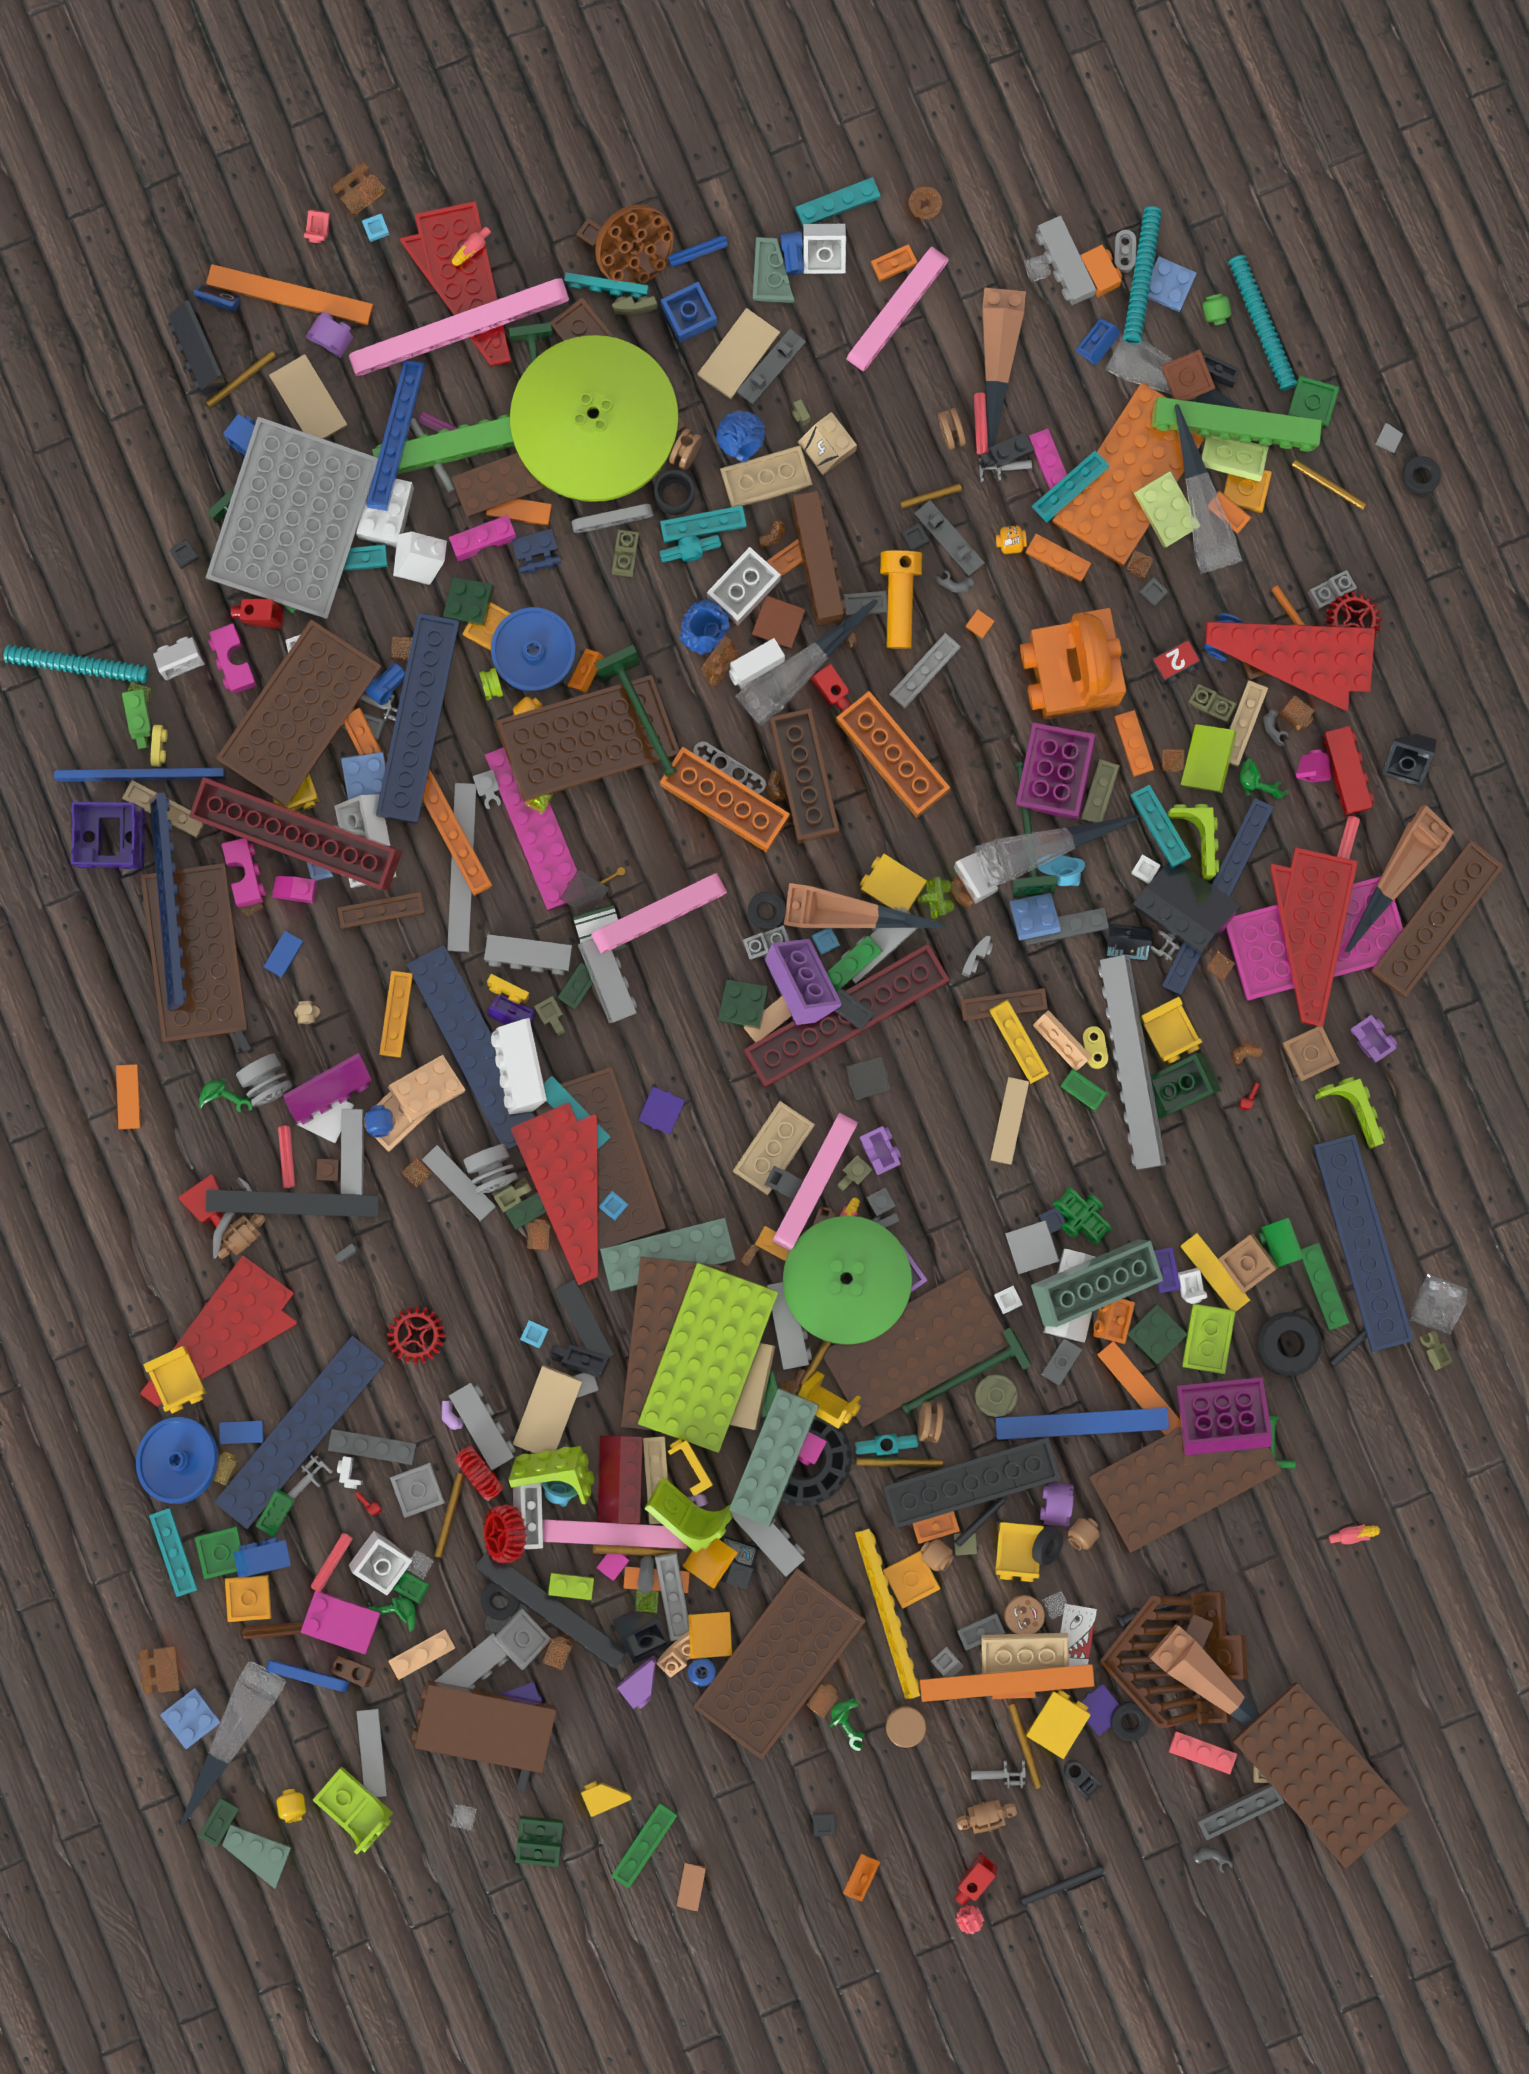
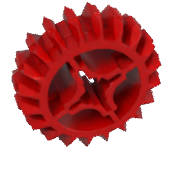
M1353 591L1350 598L1346 592L1343 595V599L1337 596L1335 598L1336 603H1330L1329 606L1332 609L1326 610V614L1329 617L1325 618V622L1331 623L1327 626H1339L1337 614L1341 608L1345 621L1340 626L1364 627L1362 618L1368 614L1370 620L1369 628H1375V631H1380L1381 626L1378 623L1382 622V618L1376 616L1381 613V610H1374L1377 603L1375 602L1371 605L1369 603L1372 599L1370 596L1364 600V593H1360L1359 597H1356V592ZM1347 605H1357L1363 609L1355 611L1351 606L1348 607ZM1360 615V617H1359V618L1357 619V621H1356V624H1355V622H1354V623H1351V622H1350L1349 624H1347V623L1349 622L1351 616H1352V618H1353V617H1356V618H1357V617Z
M416 1306L415 1313H412V1309L408 1307V1315L400 1311L399 1314L402 1317L400 1320L397 1317H393L397 1325H389V1328L395 1330L394 1333H387V1336L394 1337V1340L389 1341L388 1344H396L392 1352L395 1353L400 1350L399 1359L407 1355L406 1363L410 1362L411 1357H413L414 1364H418V1358L420 1357L422 1363H426V1355L433 1360L434 1356L431 1352L434 1351L439 1354L440 1350L436 1346H444V1343L439 1341V1337L445 1338L446 1334H439V1330H443L445 1327L444 1325L437 1327L441 1318L433 1320L435 1312L432 1311L427 1316L428 1308H424L422 1313H420V1307ZM420 1317L429 1323L417 1328L410 1319ZM405 1323L408 1329V1336L400 1342V1329ZM433 1328L434 1339L430 1347H428L425 1335ZM412 1329H416L417 1332L419 1330L423 1331L419 1335L421 1342L417 1341V1339L410 1340L414 1335ZM412 1343H417L423 1352L411 1353L405 1347Z
M468 1446L463 1448L455 1456L457 1464L466 1477L486 1500H491L500 1494L503 1490L502 1483L474 1447Z
M508 1504L497 1505L492 1510H489L488 1515L485 1516L486 1522L483 1523L485 1527L483 1531L485 1536L483 1541L486 1542L485 1549H488V1555L492 1556V1559L498 1563H512L521 1558L522 1553L525 1552L524 1546L527 1545L526 1537L528 1536L526 1534L527 1527L524 1525L525 1519L522 1518V1513L518 1512L517 1507Z

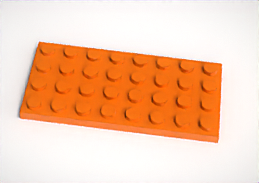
M1144 383L1140 384L1097 451L1110 467L1060 510L1052 523L1121 566H1124L1150 525L1134 492L1171 471L1174 479L1178 482L1185 471L1180 436L1177 430L1159 431L1157 427H1151L1153 402L1157 397H1167ZM1191 432L1197 449H1199L1206 437H1200L1198 433Z

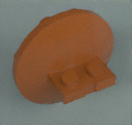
M643 204L627 206L614 213L603 225L596 241V260L602 273L609 280L635 284H645L653 279L665 268L668 256L672 252L674 239L672 227L668 219L654 207ZM657 270L652 276L649 275L653 271Z

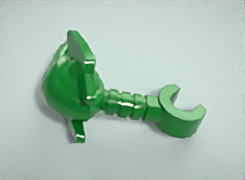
M1248 758L1243 763L1240 772V783L1247 796H1250V790L1256 788L1271 793L1277 799H1282L1288 793L1287 790L1284 792L1278 790V786L1281 784L1280 781H1277L1274 785L1259 781L1260 773L1255 762H1252V758Z
M225 1077L220 1081L211 1080L206 1083L199 1097L200 1108H202L204 1103L221 1096L233 1101L238 1112H241V1104H247L249 1111L253 1107L250 1098L240 1097L227 1089L225 1090Z
M402 1594L398 1595L399 1599L392 1598L394 1604L380 1607L372 1605L368 1607V1609L381 1613L380 1618L383 1614L396 1612L404 1623L408 1622L410 1632L415 1629V1618L417 1616L414 1604L404 1598Z
M851 1698L845 1702H838L832 1707L831 1716L833 1721L829 1726L832 1727L833 1725L836 1726L837 1723H841V1726L850 1738V1746L854 1750L860 1751L863 1744L856 1740L862 1741L865 1735L853 1730L848 1721L849 1709L857 1707L860 1702Z

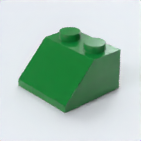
M1289 1218L1259 1228L1260 1233H1258L1260 1243L1266 1246L1268 1255L1277 1267L1303 1259Z

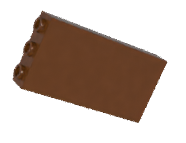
M428 1680L427 1686L422 1687L420 1699L424 1700L422 1707L417 1709L415 1719L419 1720L417 1728H413L411 1741H414L415 1749L542 1773L556 1714L555 1705Z

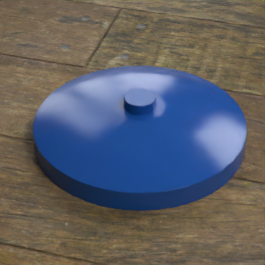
M529 607L511 613L498 625L491 642V656L498 674L509 685L522 691L540 692L558 685L568 675L575 660V641L569 626L560 616L543 608Z
M184 1417L168 1418L154 1425L143 1437L136 1456V1471L142 1487L153 1498L170 1504L186 1503L200 1496L211 1484L218 1465V1450L211 1433L199 1422Z

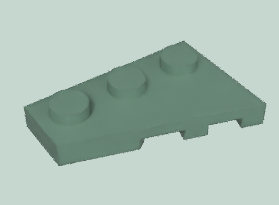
M756 237L753 301L794 303V297L777 238Z
M233 1824L229 1826L222 1845L274 1889L278 1885L292 1848Z

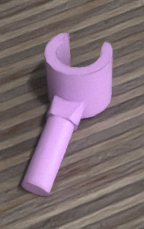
M705 1494L687 1497L692 1502L695 1501L698 1507L708 1504Z

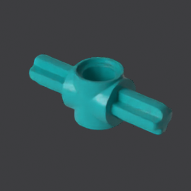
M718 535L700 540L697 536H688L680 539L678 546L660 551V558L663 563L682 558L684 562L695 561L702 557L704 551L720 547L721 541Z
M896 1434L875 1436V1440L855 1442V1452L857 1455L877 1453V1456L898 1453L900 1449L918 1447L917 1435L896 1437ZM885 1438L890 1439L893 1444L889 1451L882 1450L880 1446L881 1441Z

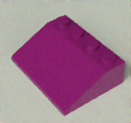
M1033 723L1016 805L1053 816L1079 821L1096 742L1095 734Z
M357 1053L284 1094V1102L295 1122L305 1125L314 1119L313 1115L316 1113L324 1114L332 1109L331 1105L337 1101L342 1104L351 1099L350 1095L356 1091L362 1093L369 1089V1084L372 1083V1080L360 1054Z
M1263 1377L1177 1386L1185 1455L1271 1447L1272 1431Z

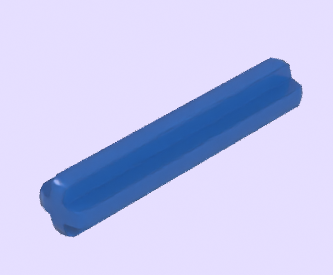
M721 235L669 255V263L672 267L725 248L728 246V241L725 235Z

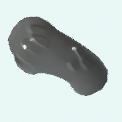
M947 570L943 571V574L946 576L945 580L940 579L939 576L936 577L938 584L951 592L966 593L975 585V580L972 577H967L966 580L958 583L953 582Z
M1272 708L1268 711V714L1263 716L1265 730L1276 745L1282 747L1285 744L1280 741L1279 737L1289 739V735L1286 731L1278 732L1275 729L1278 711Z
M645 1555L640 1561L638 1589L642 1593H648L653 1588L655 1562L652 1556Z
M1204 1847L1193 1855L1197 1864L1207 1859H1215L1218 1862V1868L1221 1873H1225L1222 1869L1224 1863H1228L1231 1869L1233 1867L1230 1859L1216 1849Z

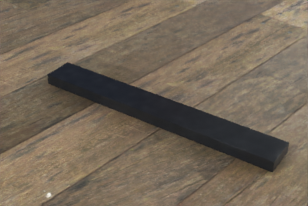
M206 1190V1212L378 1217L379 1196Z
M488 1550L475 1566V1570L613 1670L627 1651L548 1595V1593L508 1564L498 1563L493 1560L492 1556L488 1555Z

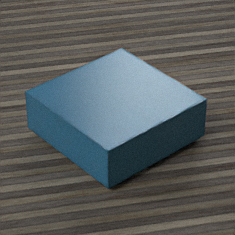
M826 928L812 935V939L821 955L840 946L832 928Z
M611 1191L599 1208L616 1221L629 1204Z

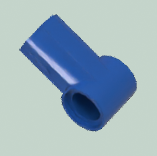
M801 231L781 233V249L784 252L786 274L797 275L803 273Z
M393 663L378 679L374 678L365 693L379 705H384L391 698L392 691L404 681L405 672L400 666Z

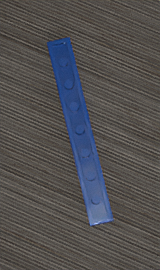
M406 360L403 362L366 504L367 508L384 511L389 509L425 370L424 363Z
M223 768L54 771V779L57 782L202 780L203 777L213 780H226V772Z
M1168 1408L996 1418L997 1440L1169 1429Z

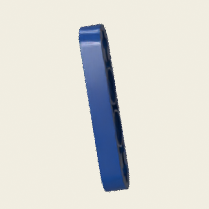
M268 1660L266 1671L341 1692H347L350 1681L274 1660Z

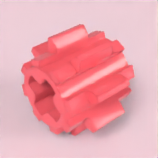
M965 1905V1907L959 1909L956 1921L962 1932L975 1934V1932L981 1930L984 1918L978 1907Z

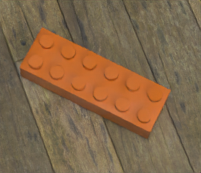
M870 691L836 717L837 724L916 818L950 791L949 785Z
M682 747L672 762V766L676 767L677 773L666 777L664 774L660 781V786L768 853L789 820L790 813Z

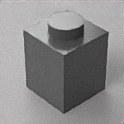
M774 1166L764 1185L794 1200L803 1181L789 1172Z
M886 1187L866 1198L875 1217L895 1208V1204Z

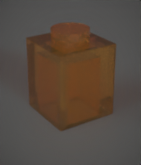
M1294 695L1279 715L1299 731L1302 726L1307 728L1314 718L1311 715L1314 710Z
M534 1219L533 1223H528L527 1249L549 1251L551 1225L546 1224V1220Z
M559 1635L557 1639L553 1637L542 1663L562 1671L573 1646L569 1644L570 1640Z
M821 1683L806 1703V1706L824 1719L839 1698L836 1694L838 1690L829 1683L826 1685Z

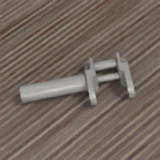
M1031 460L1015 461L1000 468H997L994 463V466H988L983 469L979 465L980 482L984 481L983 472L985 470L995 469L999 481L1001 480V471L1031 469L1032 462Z
M366 693L363 694L360 699L361 701L380 709L388 710L383 715L385 716V721L387 719L396 720L395 716L390 715L391 710L394 712L398 711V709L391 706L395 695L392 694L391 699L384 705H379Z
M1159 930L1158 934L1166 939V943L1160 950L1153 946L1150 947V950H1153V953L1159 957L1163 955L1166 957L1165 960L1169 959L1172 961V954L1176 949L1179 950L1180 947L1178 943L1172 942V940H1175L1174 936L1170 933L1167 935ZM1167 945H1171L1172 948L1170 949V951L1168 953H1165L1164 950L1167 947Z
M311 1455L312 1459L307 1465H301L302 1471H306L308 1475L304 1476L287 1495L295 1499L311 1481L317 1487H320L321 1484L316 1481L314 1474L321 1467H324L330 1474L333 1473L327 1464L317 1460V1456ZM314 1463H317L318 1466L315 1468L313 1472H311L309 1468Z
M1004 1760V1770L971 1771V1780L1007 1778V1782H1004V1785H1007V1789L1010 1786L1020 1785L1022 1789L1023 1785H1025V1781H1023L1025 1777V1760H1022V1771L1020 1773L1007 1772V1761ZM1009 1776H1020V1781H1010Z

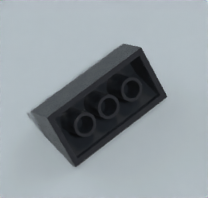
M187 300L169 315L171 323H168L172 335L177 334L179 341L176 344L180 353H185L188 359L184 362L189 373L193 371L196 377L193 379V383L197 391L201 390L203 395L206 396L222 389L227 384L189 300Z

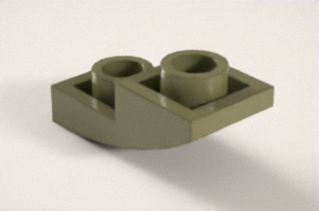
M623 296L615 300L612 308L614 314L637 315L657 310V302L654 296L650 298L649 296H644L634 304L631 296L628 298Z
M618 530L612 567L613 575L633 577L639 532Z
M1200 684L1197 685L1189 700V704L1226 724L1229 723L1238 706L1237 703L1219 696L1217 692Z

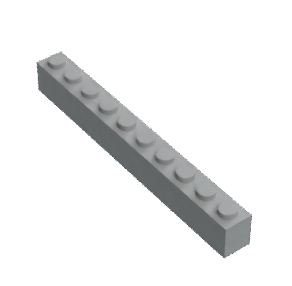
M1122 955L1100 960L1101 965H1099L1098 970L1100 977L1104 981L1102 993L1103 997L1107 999L1108 1004L1106 1015L1108 1020L1111 1021L1112 1028L1109 1029L1111 1040H1114L1115 1044L1113 1056L1115 1061H1118L1119 1070H1117V1078L1122 1084L1120 1096L1122 1103H1125L1126 1107L1124 1119L1126 1124H1129L1128 1141L1133 1147V1153L1131 1154L1133 1166H1136V1170L1164 1166L1166 1161L1130 956Z

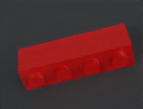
M1350 726L1325 732L1322 737L1327 754L1330 756V765L1344 815L1349 816L1370 810L1372 804H1374L1372 792H1368L1367 789L1368 776L1366 771H1362L1361 768L1363 759L1361 752L1356 750L1355 743H1357V737L1355 732L1351 731Z

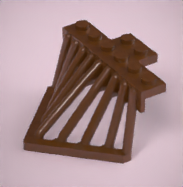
M1224 1591L1191 1593V1598L1151 1596L1101 1659L1102 1666L1158 1728L1172 1727L1198 1719V1724L1230 1723L1231 1715L1198 1693L1191 1697L1153 1704L1146 1696L1192 1691V1689L1183 1683L1139 1689L1133 1681L1173 1677L1164 1670L1124 1672L1119 1667L1120 1665L1156 1663L1148 1657L1149 1655L1119 1657V1655L1123 1651L1154 1650L1161 1641H1130L1135 1635H1167L1174 1627L1143 1626L1148 1619L1191 1621L1193 1615H1197L1213 1623L1203 1650L1229 1679H1248L1246 1636L1226 1634ZM1160 1604L1189 1606L1192 1608V1612L1155 1610ZM1180 1626L1185 1632L1187 1631L1188 1626ZM1197 1704L1196 1710L1168 1719L1161 1713L1162 1711Z

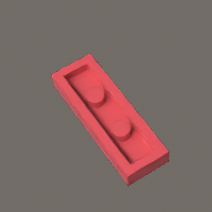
M1177 1731L1174 1733L1168 1750L1170 1753L1227 1774H1231L1237 1757V1753Z

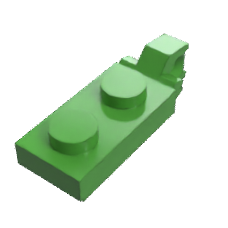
M144 689L122 693L132 740L136 739L138 749L149 748L147 737L151 736L152 728Z

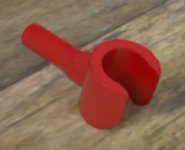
M1255 1082L1249 1098H1241L1240 1109H1251L1255 1094L1260 1086L1259 1083Z
M359 1491L355 1493V1496L364 1504L369 1514L375 1516L382 1511L377 1501L370 1504Z

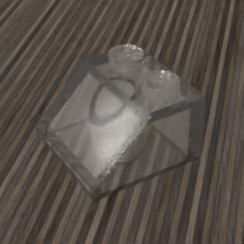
M1427 1274L1417 1296L1410 1320L1450 1335L1466 1305L1468 1289Z

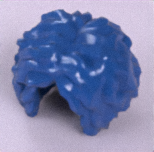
M734 411L732 414H727L724 420L719 422L716 436L717 443L729 456H736L739 461L747 462L749 457L753 456L763 445L766 434L764 430L765 425L759 417L748 411Z
M702 600L699 603L694 602L690 609H688L687 614L683 615L685 618L681 621L682 627L679 639L691 651L697 652L700 655L716 650L724 643L726 639L725 632L730 629L727 611L722 610L721 606L711 600Z

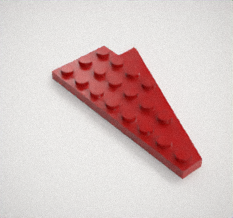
M476 201L415 214L419 234L400 238L401 244L453 316L496 301L497 296L486 246L472 257L466 259L462 264L455 266L452 263L454 255H456L461 245L468 240L470 235L475 232L479 233L482 230ZM503 325L469 337L490 367L511 363Z
M1206 621V644L1338 708L1348 711L1349 691L1370 692L1375 628Z
M1295 848L1290 868L1271 864L1270 871L1301 1023L1323 1027L1358 861Z
M566 1103L510 1129L578 1285H581L599 1277L597 1114H594L581 1121H577L571 1104Z
M243 1255L173 1350L182 1346L186 1347L202 1381L296 1326L298 1322L282 1311L295 1293ZM150 1379L140 1394L154 1405L160 1406L163 1403L152 1379Z

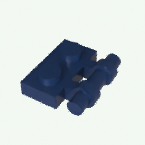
M552 529L512 539L517 561L526 559L527 564L519 566L521 574L526 572L531 574L535 570L545 567L548 569L553 568V565L561 563L559 555L554 557L550 555V552L558 551ZM544 554L545 559L532 561V557Z

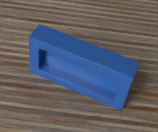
M284 931L264 968L283 978L304 941Z
M263 1421L219 1423L220 1444L264 1442Z

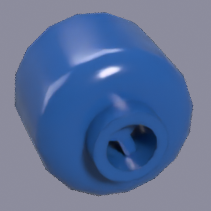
M384 1105L372 1106V1110L365 1114L366 1131L372 1134V1137L388 1136L389 1132L394 1129L392 1111L384 1108Z
M696 1658L693 1660L688 1669V1676L691 1682L698 1686H707L712 1683L716 1675L714 1663L708 1658Z

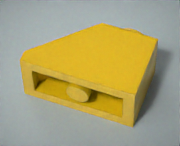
M596 1781L585 1785V1790L581 1792L591 1817L632 1799L630 1793L603 1782L597 1784Z

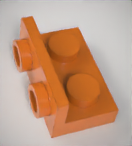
M1120 1299L1099 1308L1097 1321L1094 1324L1093 1336L1125 1344L1135 1302Z

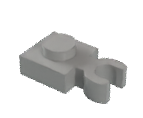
M493 770L473 776L479 796L486 795V808L490 809L489 801L491 799H495L497 805L500 806L501 801L494 794L495 791L499 790Z

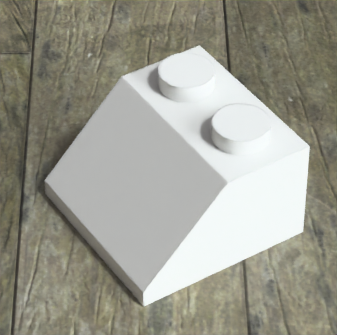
M803 224L804 274L845 273V224Z
M415 532L398 534L393 576L427 585L431 584L445 562L447 541Z
M192 637L181 638L176 641L177 644L170 647L169 645L162 646L153 654L158 670L165 680L204 665L202 656Z
M977 852L958 860L954 866L956 873L975 904L997 892V885H999L993 873L990 875L986 869L988 864L982 855L979 857Z
M373 1531L353 1558L349 1567L354 1575L385 1595H388L411 1564L412 1559L391 1541Z

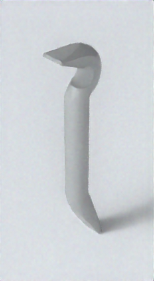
M240 1177L237 1178L236 1181L244 1191H252L246 1181ZM225 1212L214 1232L213 1258H216L218 1255L222 1235L235 1213Z

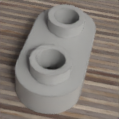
M1122 230L1115 238L1114 266L1115 268L1118 267L1120 272L1127 273L1134 268L1136 262V236L1130 230ZM1127 240L1129 244L1123 245L1121 241ZM1126 260L1128 265H1122L1121 261Z

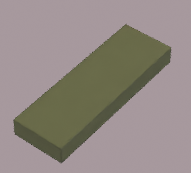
M1099 759L1081 820L1089 823L1103 821L1120 765Z

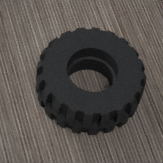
M818 1416L815 1417L809 1432L827 1441L823 1448L824 1460L822 1467L811 1477L799 1478L791 1475L781 1500L785 1503L795 1506L816 1505L836 1494L848 1478L852 1457L847 1435L841 1427L838 1429Z

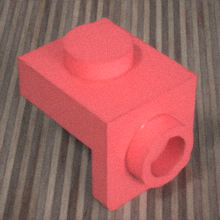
M308 210L304 238H309V241L313 243H321V241L327 239L330 213Z

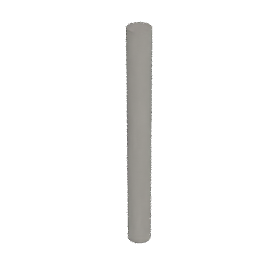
M413 417L410 427L417 437L424 433L415 417ZM434 465L448 492L454 491V484L443 465Z

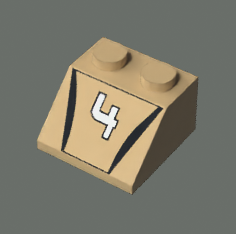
M832 412L817 422L798 441V444L801 445V448L822 475L856 452L857 444Z

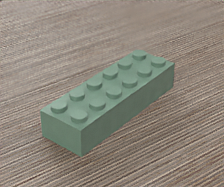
M725 1218L600 1249L611 1292L637 1286L641 1256L716 1265L735 1261Z
M1137 1239L1032 1284L1031 1287L1043 1325L1058 1327L1163 1281L1151 1241Z
M781 1388L777 1390L729 1508L730 1511L768 1527L772 1525L820 1404Z

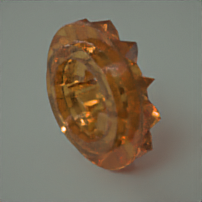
M923 186L912 192L909 198V208L915 217L925 220L932 219L939 214L942 207V199L937 190L932 187ZM930 197L929 205L931 207L925 206L921 209L922 203L920 200L926 201Z

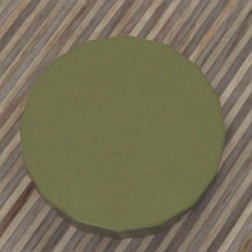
M998 1374L982 1379L975 1391V1401L980 1411L992 1417L1005 1416L1011 1412L1018 1398L1013 1382L1006 1376Z

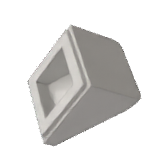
M1385 423L1375 445L1395 453L1403 434L1390 424Z
M947 1647L931 1660L932 1664L944 1677H953L963 1668L960 1661Z

